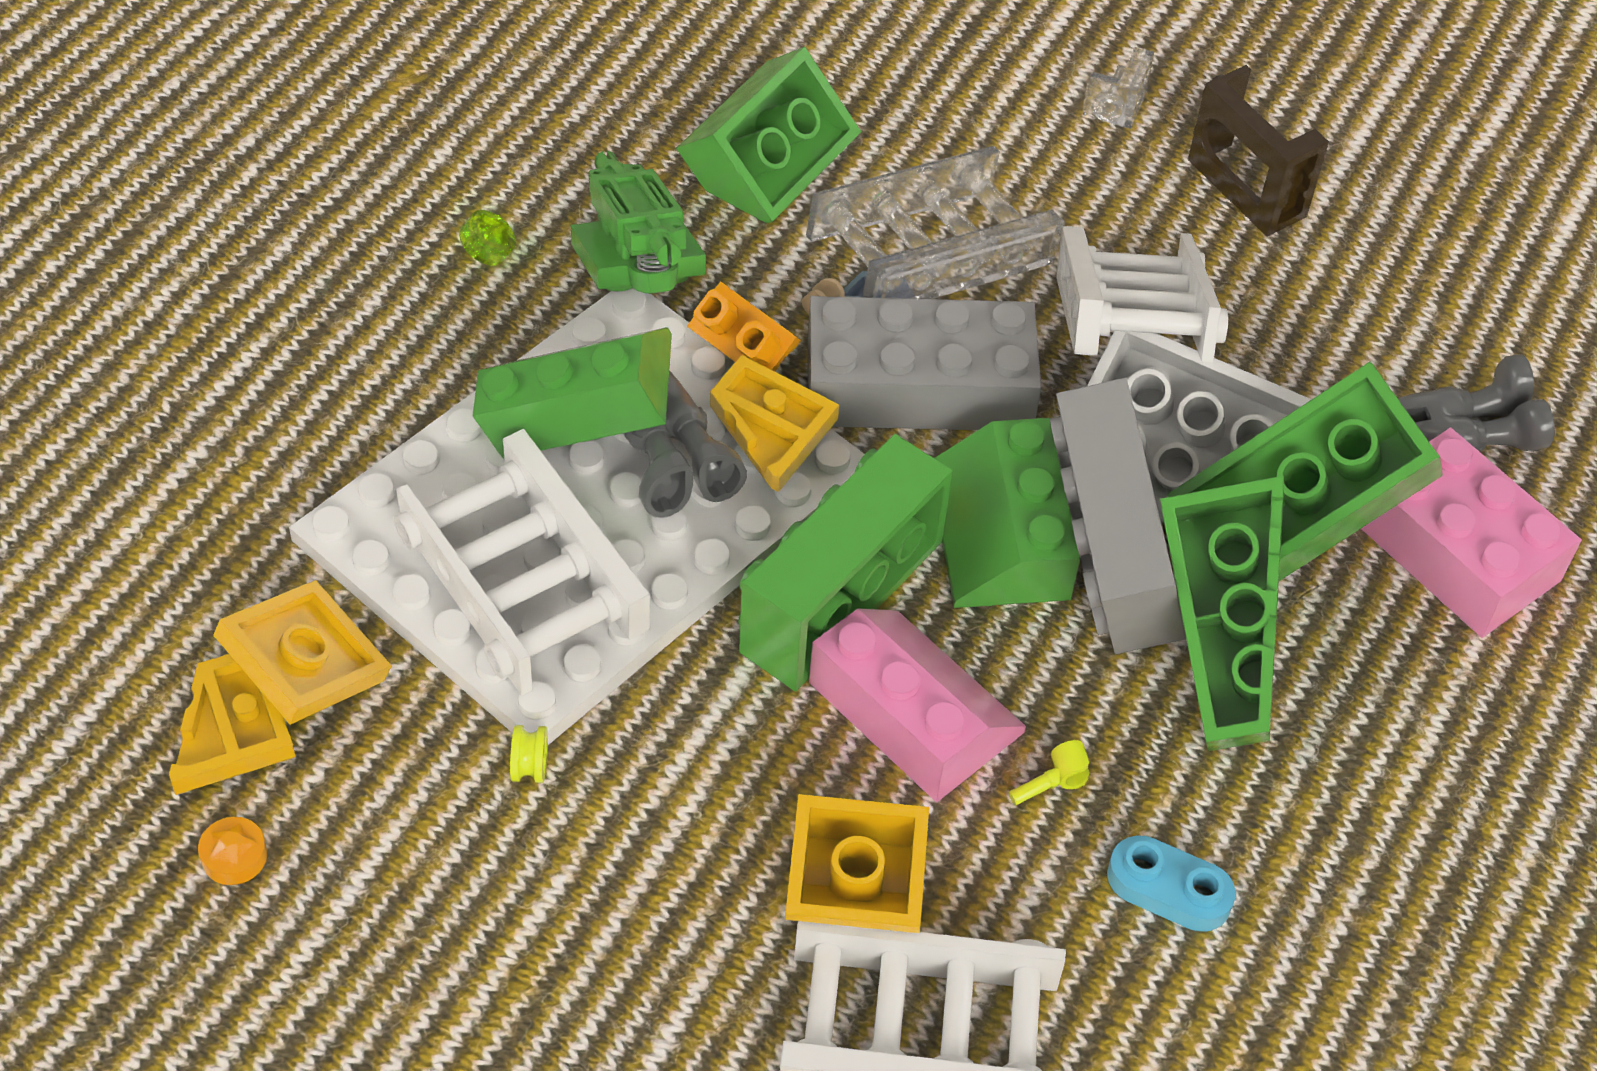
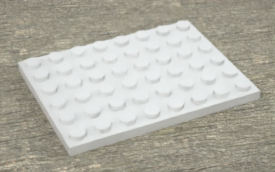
M634 288L626 291L609 292L518 360L668 327L672 334L669 370L682 384L696 405L707 413L708 423L706 432L714 440L728 445L741 457L747 470V479L741 490L730 499L722 502H711L704 498L693 477L692 493L683 509L672 516L660 518L650 515L639 498V486L649 467V456L642 450H638L630 445L624 436L625 433L541 450L650 594V630L628 640L615 621L607 623L605 620H602L530 657L533 690L524 695L520 694L508 676L501 679L496 675L486 657L484 645L486 644L419 549L417 547L412 549L406 547L394 523V517L400 514L396 489L405 484H408L423 507L428 508L500 473V466L505 464V458L501 457L472 416L476 391L299 519L289 529L293 543L513 733L515 725H523L525 731L531 733L535 732L539 726H547L549 745L740 585V581L748 567L757 559L765 560L779 547L780 541L788 528L797 521L803 523L817 510L820 500L830 487L835 484L841 486L855 473L859 461L865 454L830 429L779 492L771 489L710 407V391L735 362L687 327L688 321L652 294L642 293ZM670 437L669 439L675 448L684 455L692 469V462L684 444ZM510 494L440 528V530L454 550L530 514V507L522 496L514 498ZM540 535L469 571L486 593L560 556L561 548L552 537L545 539ZM571 577L500 614L514 634L518 636L593 598V591L584 579L577 581Z

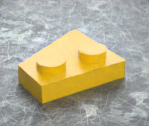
M743 355L738 358L710 391V407L770 488L777 492L783 488L838 420L839 404Z
M230 654L197 663L191 686L193 700L185 710L180 729L182 743L177 763L171 764L169 771L175 795L296 757L284 717Z

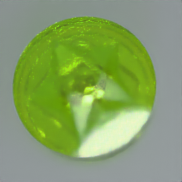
M487 210L473 212L459 230L460 241L464 249L475 260L485 265L495 266L501 264L514 250L516 245L515 236L509 224L499 215Z

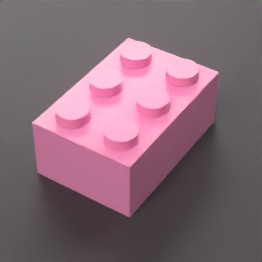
M1450 427L1429 441L1440 456L1443 476L1361 528V530L1475 633L1483 638L1561 582L1582 539Z

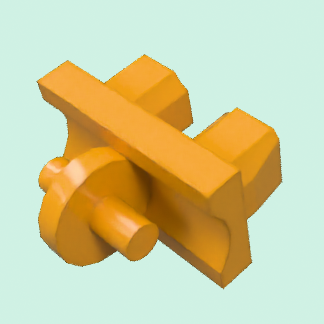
M721 281L715 289L708 291L694 310V317L687 325L689 329L732 361L736 362L743 355L775 372L786 356L801 342L794 334Z

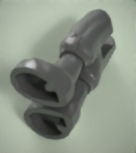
M1523 354L1504 357L1495 369L1493 383L1478 391L1469 393L1466 390L1450 386L1398 398L1428 441H1431L1450 427L1479 452L1483 451L1487 445H1507L1522 451L1534 452L1549 448L1554 440V419L1549 404L1544 399L1531 400L1534 388L1533 372L1528 359ZM1500 417L1499 419L1485 422L1472 420V418Z
M670 370L666 424L624 434L630 445L638 450H642L649 456V467L639 486V498L650 515L660 518L672 516L683 509L692 493L693 477L704 498L711 502H722L730 499L741 490L747 479V470L741 457L728 445L714 440L706 432L708 423L707 413L696 405ZM670 437L684 444L692 462V469L684 455L675 448L669 439Z

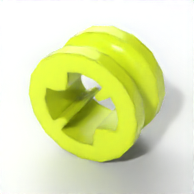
M523 725L514 726L510 755V778L512 782H520L522 777L531 776L534 778L535 783H544L548 754L547 726H539L535 732L531 733L525 731Z

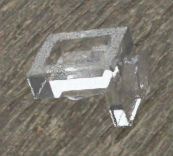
M1134 47L1127 65L1118 64L1113 77L1096 72L1091 73L1087 81L1083 115L1131 129L1148 90L1154 51Z

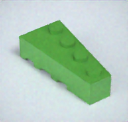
M1284 476L1160 499L1208 751L1270 741Z

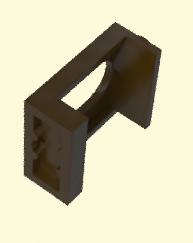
M1245 65L1225 75H1218L1205 84L1196 126L1193 131L1188 161L1268 237L1307 217L1329 141L1316 129L1290 141L1285 139L1244 100L1251 69ZM1234 136L1269 167L1261 198L1215 154L1232 146Z

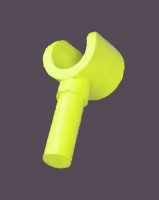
M1072 740L1056 746L1051 752L1055 768L1045 771L1044 774L1009 791L1008 794L1012 803L1016 806L1059 785L1064 789L1071 790L1084 786L1090 774L1088 769L1089 759L1084 744L1079 740Z

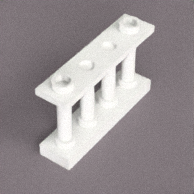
M1062 226L1056 278L1074 354L1097 355L1099 337L1109 336L1110 331L1192 335L1201 361L1213 363L1216 343H1224L1226 340L1228 312L1227 309L1220 307L1205 269V254L1198 252L1192 234H1180L1178 257L1096 252L1095 246L1088 245L1084 227Z
M522 429L503 438L505 464L500 466L499 474L428 508L423 507L408 484L397 488L400 514L394 517V523L408 549L414 547L419 549L486 644L484 645L486 657L496 675L501 679L508 676L520 694L524 695L533 690L530 657L602 620H605L607 623L615 621L628 640L650 630V594L534 441ZM510 494L514 498L522 496L530 507V514L454 550L440 530V528ZM540 535L545 539L552 537L561 548L560 556L486 593L469 571ZM571 577L577 581L584 579L593 591V598L518 636L514 634L500 614Z
M798 921L794 960L813 962L805 1039L799 1042L783 1041L780 1071H1042L1036 1066L1040 990L1057 992L1065 964L1066 949L1051 948L1040 941L1032 939H1021L1009 943L925 932L912 933ZM840 966L880 970L873 1046L867 1050L841 1048L832 1042ZM907 974L947 978L940 1056L934 1059L908 1056L900 1050ZM973 982L1013 986L1009 1062L1003 1067L974 1064L968 1058Z

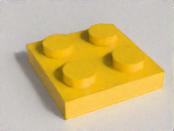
M316 580L220 619L213 634L290 725L384 682L392 667Z

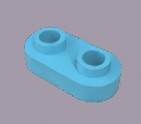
M1132 836L1122 840L1114 848L1107 870L1108 881L1113 891L1123 900L1194 931L1205 932L1217 929L1228 919L1235 902L1236 891L1232 879L1220 867L1148 836ZM1133 860L1147 861L1153 867L1150 869L1140 868ZM1201 885L1213 892V895H1201L1194 889V886Z

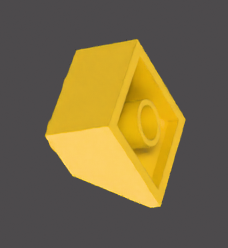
M798 794L785 920L920 933L929 807Z

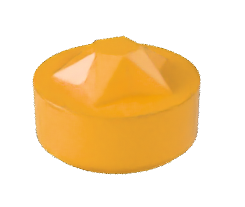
M227 817L214 822L203 832L199 840L198 853L202 867L209 878L220 884L238 885L253 879L263 869L267 860V847L261 829L254 822L243 817Z

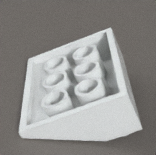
M1114 331L1087 385L1090 386L1127 377L1160 521L1164 525L1161 498H1167L1166 494L1312 400L1214 358L1213 363L1202 362L1197 350L1160 334Z

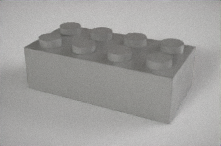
M810 296L807 338L808 389L839 404L838 420L832 427L979 430L992 421L1036 419L1041 393V377L1034 302Z
M1127 377L1056 393L1061 416L1050 418V424L1060 459L1061 475L1071 510L1072 526L1079 556L1082 561L1084 582L1097 634L1110 633L1115 655L1185 640L1186 635L1176 584Z

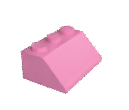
M858 608L812 642L809 684L936 803L1025 733L1026 726L897 610Z

